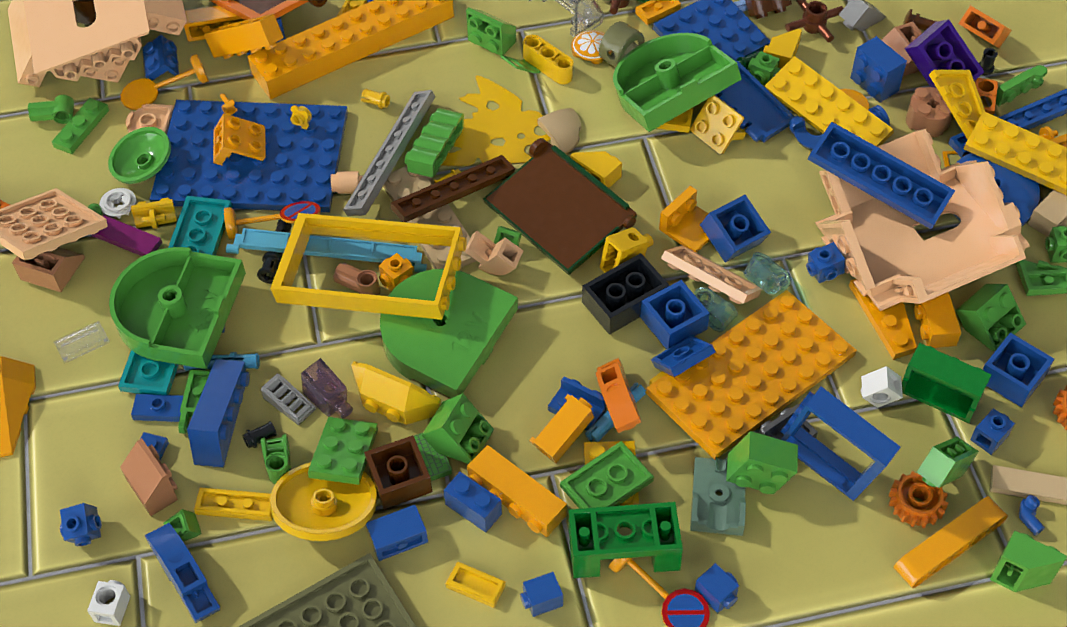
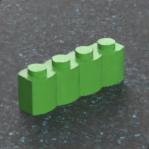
M438 108L435 113L431 114L429 123L423 127L420 137L415 139L413 148L406 153L405 164L407 165V172L432 178L436 176L440 165L445 161L448 152L453 148L456 139L462 133L464 128L463 113Z

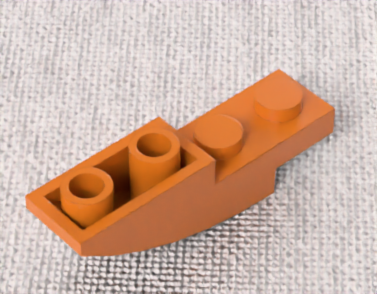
M617 358L598 367L597 372H595L617 432L620 433L634 428L637 424L641 423V419L620 359Z

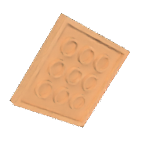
M57 188L0 209V244L23 260L33 259L41 253L56 250L61 245L76 242L81 237L96 234L99 230L108 227L106 218Z

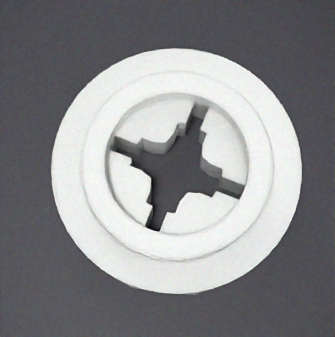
M116 188L105 193L99 205L102 208L103 215H108L110 218L116 216L120 219L124 214L129 216L131 205H135L137 200L132 191L125 188ZM120 202L123 203V205H118L117 207H115L114 205L119 204Z

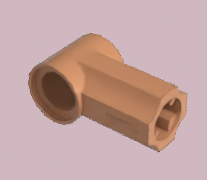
M340 263L336 267L333 276L334 282L359 294L380 295L378 277L374 271H362L346 263Z

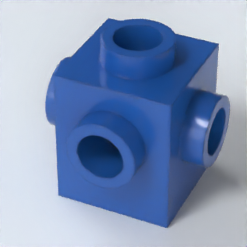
M833 242L823 247H817L809 252L806 268L810 276H815L820 284L827 280H833L838 275L845 273V258Z
M82 503L60 510L62 523L60 525V532L64 541L75 543V546H86L91 544V540L101 537L100 529L102 522L96 506Z

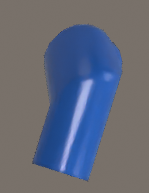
M1029 495L1020 503L1019 518L1036 536L1045 527L1036 518L1037 507L1040 506V501L1037 497Z

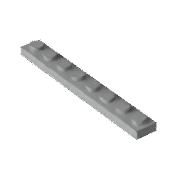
M432 90L413 93L343 210L347 216L367 214L436 97Z

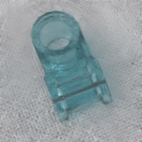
M760 252L753 254L744 271V276L749 281L755 283L768 294H776L780 290L787 289L792 282L791 275L787 270L772 261L769 256Z
M702 287L695 290L694 295L710 312L708 325L713 330L722 332L737 317V309L732 303L724 300L711 289Z

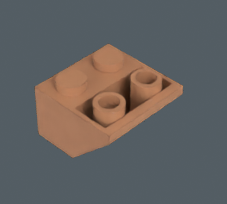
M914 22L894 27L882 39L884 43L907 60L903 76L919 72V69L904 49L922 34Z
M58 247L56 250L46 251L29 260H23L16 256L12 264L20 280L62 292L85 256L84 254Z
M141 438L136 442L120 468L127 482L149 515L152 516L178 500L174 492L178 487L172 479V474L167 465L159 460L160 457L153 445L147 446Z

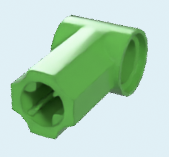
M58 95L54 101L28 103L31 121L54 120L60 124H67L73 117L74 100L67 95Z

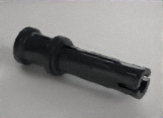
M280 219L277 222L275 231L289 233L292 224ZM268 251L263 255L262 268L257 272V277L261 281L269 284L273 282L282 253Z

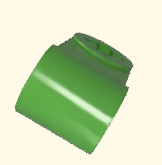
M287 434L270 440L261 438L265 467L273 484H276L285 473L291 470Z

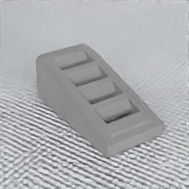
M278 373L261 388L263 399L297 425H300L316 409L305 396ZM285 393H287V395H286L283 399H281V400L279 399V398H281ZM293 399H295V401H294L289 407H287V405H288ZM302 404L304 407L295 414L294 411Z

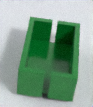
M919 343L904 374L902 393L969 424L990 380L991 374L981 368L964 363L956 357H951L937 351L931 346Z

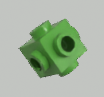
M760 51L756 58L750 60L748 70L765 86L781 70V68H778L780 58Z
M1066 226L1053 227L1049 237H1046L1045 247L1050 263L1067 262Z

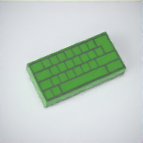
M423 433L414 435L431 481L451 475L452 469L447 457L437 453L422 436Z

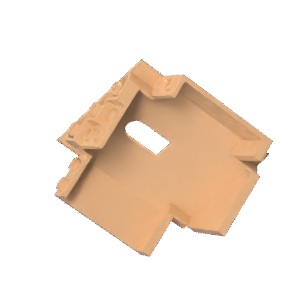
M12 0L8 8L18 83L40 87L47 71H51L56 78L78 82L80 76L118 83L129 61L135 60L142 47L140 37L149 34L150 30L174 35L181 33L187 22L183 1L93 0L96 20L92 25L81 28L77 25L74 1L77 0Z
M926 129L914 131L878 146V148L955 190L941 215L947 213L955 214L960 218L961 223L957 227L925 241L913 228L921 223L825 169L819 171L835 212L834 215L815 222L824 235L821 239L825 245L835 243L845 258V272L847 274L850 273L851 276L857 279L854 281L855 286L863 297L868 295L879 311L900 302L917 304L926 302L1025 259L1024 251L1030 247L1028 241L1021 234L1020 211L1013 202H1003V192L996 184L994 178L995 171L989 162H977L976 160L966 161L961 164L958 162L941 169L940 158L934 152L932 137Z

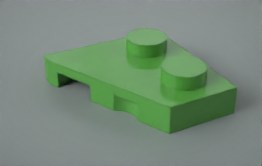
M1026 260L1015 263L1026 296L1067 294V268L1058 265L1054 266L1041 260L1038 261V264Z

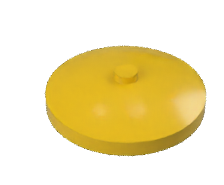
M311 462L295 467L285 473L272 489L270 503L275 522L287 533L311 541L336 540L357 532L370 521L377 505L374 482L365 472H363L359 485L313 479L308 477V469Z

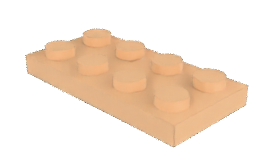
M683 245L665 250L661 258L668 262L667 265L670 268L683 270L688 273L687 276L692 280L705 282L708 284L709 289L729 295L728 298L738 304L746 303L759 297L763 289Z

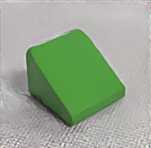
M184 509L163 523L164 525L170 523L183 542L201 534L195 513Z

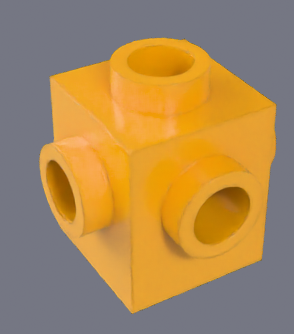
M396 253L390 258H386L379 265V280L384 287L392 292L397 285L413 275V265L407 258L403 259Z

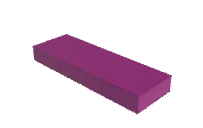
M105 215L103 217L106 218L108 227L99 230L96 234H92L93 237L140 256L157 251L162 244L160 237Z

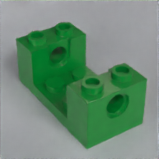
M676 502L568 509V532L573 578L600 577L601 560L652 556L654 572L680 571L683 546ZM626 527L629 528L632 531V533L630 535L623 536L618 533V530L620 528Z

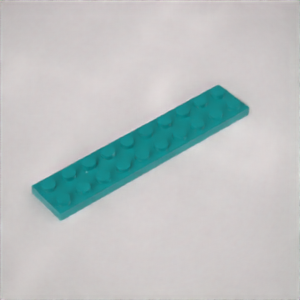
M186 196L168 248L186 247L191 248L192 252L216 255L225 230L224 208H232L231 200ZM131 350L118 387L121 392L169 395L179 364L147 359Z

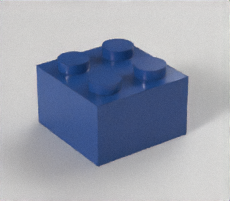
M875 36L857 47L850 78L881 103L899 92L907 60Z
M746 194L710 212L700 224L725 263L760 245L771 233Z
M682 280L641 302L640 318L666 349L690 335L695 337L708 329L710 312Z
M1010 332L983 367L985 372L991 374L987 387L1022 408L1048 374L1054 358Z

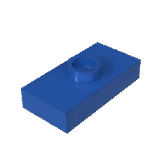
M136 394L131 413L132 419L139 421L179 422L183 396Z

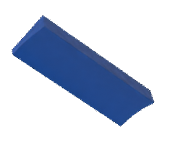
M833 122L830 123L807 159L930 229L933 228L955 192L954 189Z

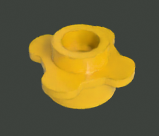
M293 105L291 107L292 116L290 121L294 125L301 126L303 129L309 128L308 122L312 119L309 109L304 106L298 107Z

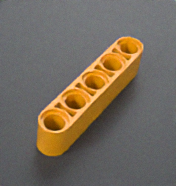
M987 496L901 557L894 565V569L911 588H916L1004 523L1008 515Z

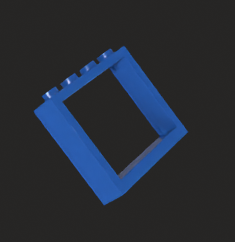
M820 387L815 394L811 391L807 394L787 424L780 431L784 434L781 440L798 445V459L853 501L887 467L901 448L823 387ZM813 413L872 458L873 461L860 473L801 426L809 415Z

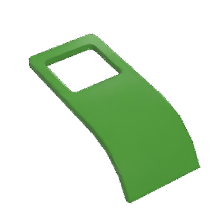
M504 55L500 56L516 69L534 74L540 73V70L524 59L518 60Z

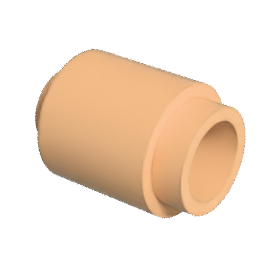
M343 171L331 174L332 192L353 194L363 175H360L359 171Z

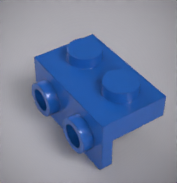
M160 35L142 47L145 77L153 81L166 71L174 76L179 74L177 47L173 41Z

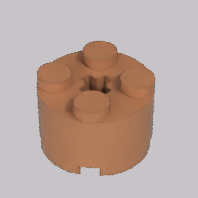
M919 87L911 97L906 115V124L911 130L912 128L916 131L926 129L932 138L939 137L944 131L948 130L953 114L937 88Z

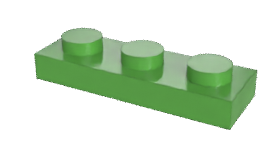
M89 98L53 139V147L73 154L109 111L108 105Z

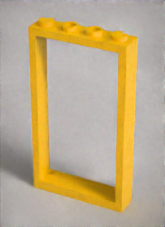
M298 213L270 289L276 303L442 320L445 310H448L450 306L449 295L455 289L456 271H459L461 268V254L466 250L467 239L463 237L461 227ZM311 234L450 246L435 301L292 287Z

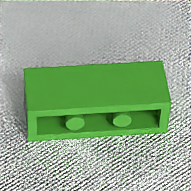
M959 437L952 438L933 446L916 473L921 475L922 480L929 486L940 488L962 477L979 451Z

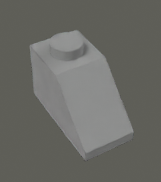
M850 0L839 14L844 19L843 24L850 30L855 28L861 32L884 20L886 17L875 6L865 0Z

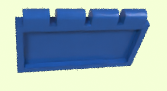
M737 60L742 80L715 95L744 117L740 127L742 129L748 127L745 132L755 142L761 140L764 143L789 127V121L795 116Z

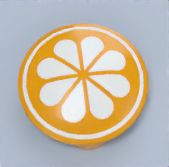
M596 30L579 33L572 40V55L591 61L593 64H601L603 59L599 56V46L605 33Z

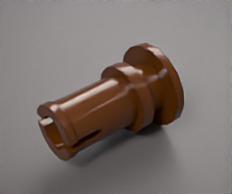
M910 9L905 16L903 24L914 22L919 30L925 31L937 21L921 17L918 13L914 15L912 14L913 9Z

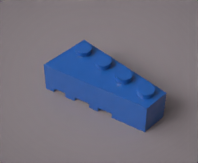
M215 359L187 428L194 465L224 468L238 412L243 400L244 390L250 380L249 372H246L245 362Z

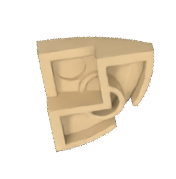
M573 108L560 109L538 118V125L551 138L553 146L558 147L566 155L573 151L580 140L578 134L581 131L580 118Z

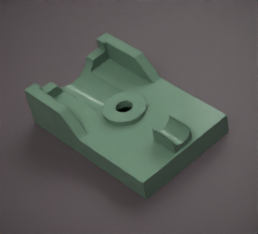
M695 457L690 531L743 536L745 528L746 487H739L735 483L726 481L727 457L726 459H718L716 457V460ZM715 492H722L723 494L718 496Z

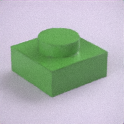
M499 226L494 243L496 244L502 239L507 238L519 247L522 232Z

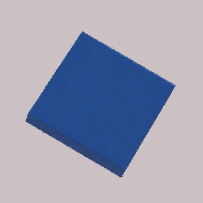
M690 335L653 357L651 361L655 368L676 377L716 351L712 344Z

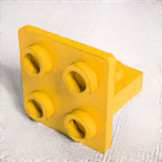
M716 95L707 99L690 128L692 133L719 154H724L731 141L743 140L747 134L740 128L744 117Z

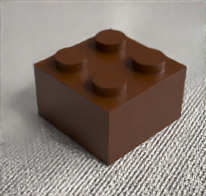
M413 435L364 452L367 468L374 482L383 510L433 492L431 477Z

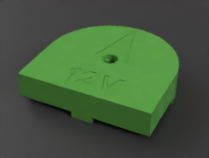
M694 33L664 35L639 45L621 59L613 74L614 86L622 108L648 132L742 80L736 61L715 47L711 39Z
M186 247L160 249L140 257L120 274L113 285L109 298L111 317L121 339L129 349L147 359L207 369L246 272L243 262L240 259L192 252L191 248Z
M444 269L427 270L410 276L397 285L389 294V297L435 301ZM456 271L455 289L450 292V306L448 310H445L442 320L391 314L380 315L383 347L392 366L407 379H414L450 398L463 394L480 366L484 365L492 353L493 346L518 310V297L461 271Z

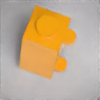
M567 394L565 397L566 403L536 439L532 437L529 440L531 444L555 464L594 418L591 404L581 397L578 400L573 395Z

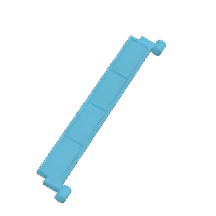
M243 228L242 234L235 235L234 243L227 244L226 253L239 254L240 248L284 253L291 233ZM310 235L303 254L382 263L386 258H390L398 253L403 259L407 258L412 263L414 272L420 273L427 269V264H421L422 253L417 252V246Z

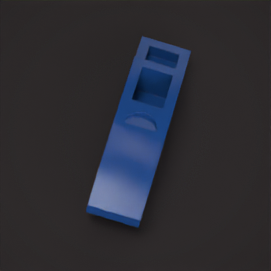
M167 523L146 534L145 538L169 581H172L195 624L220 611V606L209 589L205 576L171 524Z

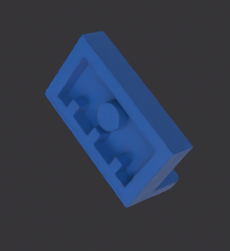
M565 376L561 380V388L548 405V411L556 415L566 403L565 397L567 394L573 395L578 400L580 397L591 404V410L594 415L593 420L584 429L586 431L606 412V403L599 391L590 390L582 386L579 381Z

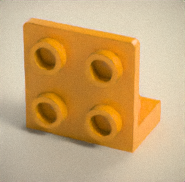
M223 113L213 130V163L222 165L225 159L229 158L232 153L264 161L266 158L265 126Z
M689 186L660 213L659 230L679 244L697 253L710 240L700 226L708 213L696 206L697 190Z

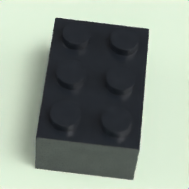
M640 253L582 285V303L610 335L640 318L642 300L667 288L669 284Z

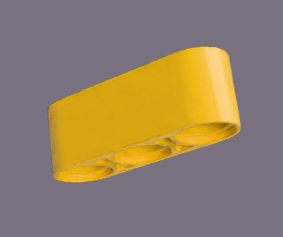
M532 34L524 38L523 59L559 84H568L572 81L574 62L571 57L537 35Z

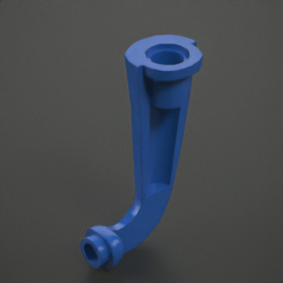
M876 105L868 110L890 126L888 114L881 106ZM795 116L789 121V130L795 135L797 141L803 147L813 150L823 134H810L806 130L803 117Z

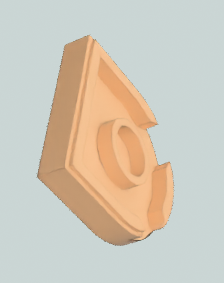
M145 104L142 105V108L134 112L131 111L126 118L128 132L130 133L143 127H156L167 135L174 105Z

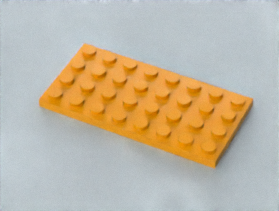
M785 290L710 344L713 345L716 351L714 354L676 377L665 374L646 388V394L716 460V457H720L740 442L750 431H755L853 358L857 350L794 295Z

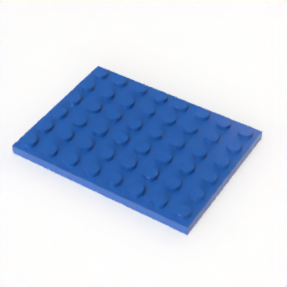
M176 100L167 132L171 142V153L165 166L156 174L150 202L160 201L162 198L169 197L173 199L174 206L183 207L186 196L231 200L233 209L281 211L289 204L310 201L317 203L321 208V212L330 213L334 193L331 189V174H336L338 171L348 115L347 106L235 102L234 107L238 111L231 116L265 126L266 158L264 161L232 153L229 158L225 159L222 165L213 163V130L224 113L221 106L225 103L223 101ZM293 105L298 107L304 106L309 109L312 115L311 121L308 122L309 128L303 129L301 126L294 125L290 121L292 116L291 107Z

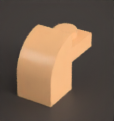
M476 231L472 234L465 253L480 263L478 267L480 270L492 275H506L516 269L523 250L507 238L495 244Z

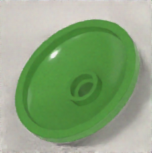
M143 127L128 133L119 140L110 153L108 160L110 173L116 180L126 184L140 183L152 178L165 166L170 156V139L164 131L156 127Z

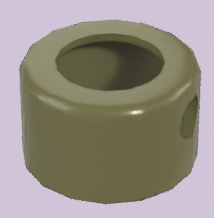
M616 22L604 34L599 46V56L616 67L625 55L645 43V38L640 31L625 22Z

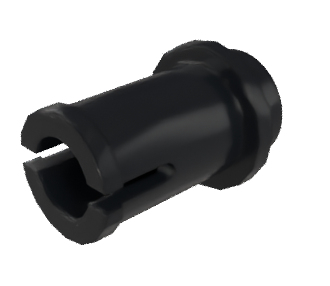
M986 48L979 62L984 70L982 74L984 76L990 75L995 69L994 62L998 52H995L996 50L993 48Z
M269 421L251 431L249 429L246 430L242 437L248 448H257V444L261 443V438L268 440L277 436L272 422Z

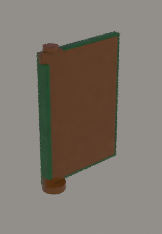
M544 138L537 139L530 146L529 156L532 157L483 198L486 205L515 230L522 232V236L568 275L605 245L606 237L618 233L624 227L626 229L633 227L637 217L636 212L630 208L628 203Z

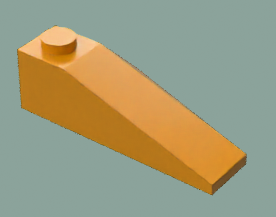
M0 356V457L13 455L22 430L20 426L24 414L28 412L31 394L34 395L36 389L35 366Z

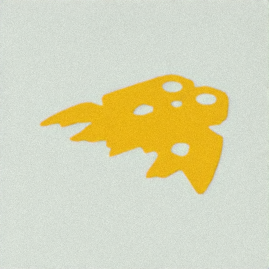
M479 75L475 76L480 94L468 93L459 99L476 107L478 112L472 113V119H464V128L454 144L455 147L462 149L448 153L441 165L470 166L475 163L477 158H480L481 162L484 163L500 155H503L511 164L527 162L532 157L525 153L524 149L526 146L532 145L539 138H544L546 141L551 140L547 134L540 136L534 133V128L539 126L538 118L543 115L532 110L522 112V100L489 79ZM488 101H494L499 104V108L491 110L486 105ZM523 133L525 137L519 139L517 135ZM495 138H503L506 141L503 146H496L490 143Z

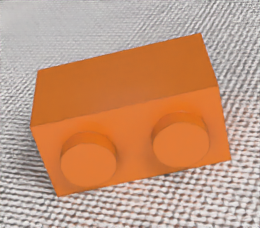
M971 5L958 23L999 49L1012 31Z

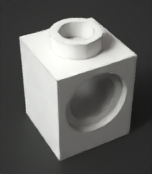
M887 366L861 376V394L866 401L879 408L903 398L901 376Z
M98 581L87 611L94 622L120 626L130 594L124 584L119 581ZM115 598L113 602L105 604L109 599Z

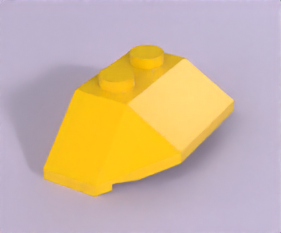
M355 361L351 364L362 405L369 412H377L386 416L392 422L408 425L433 417L441 405L440 397L429 394L426 390L411 382L368 364Z

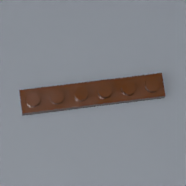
M500 155L391 202V210L402 222H408L508 178L515 172V167L503 155Z

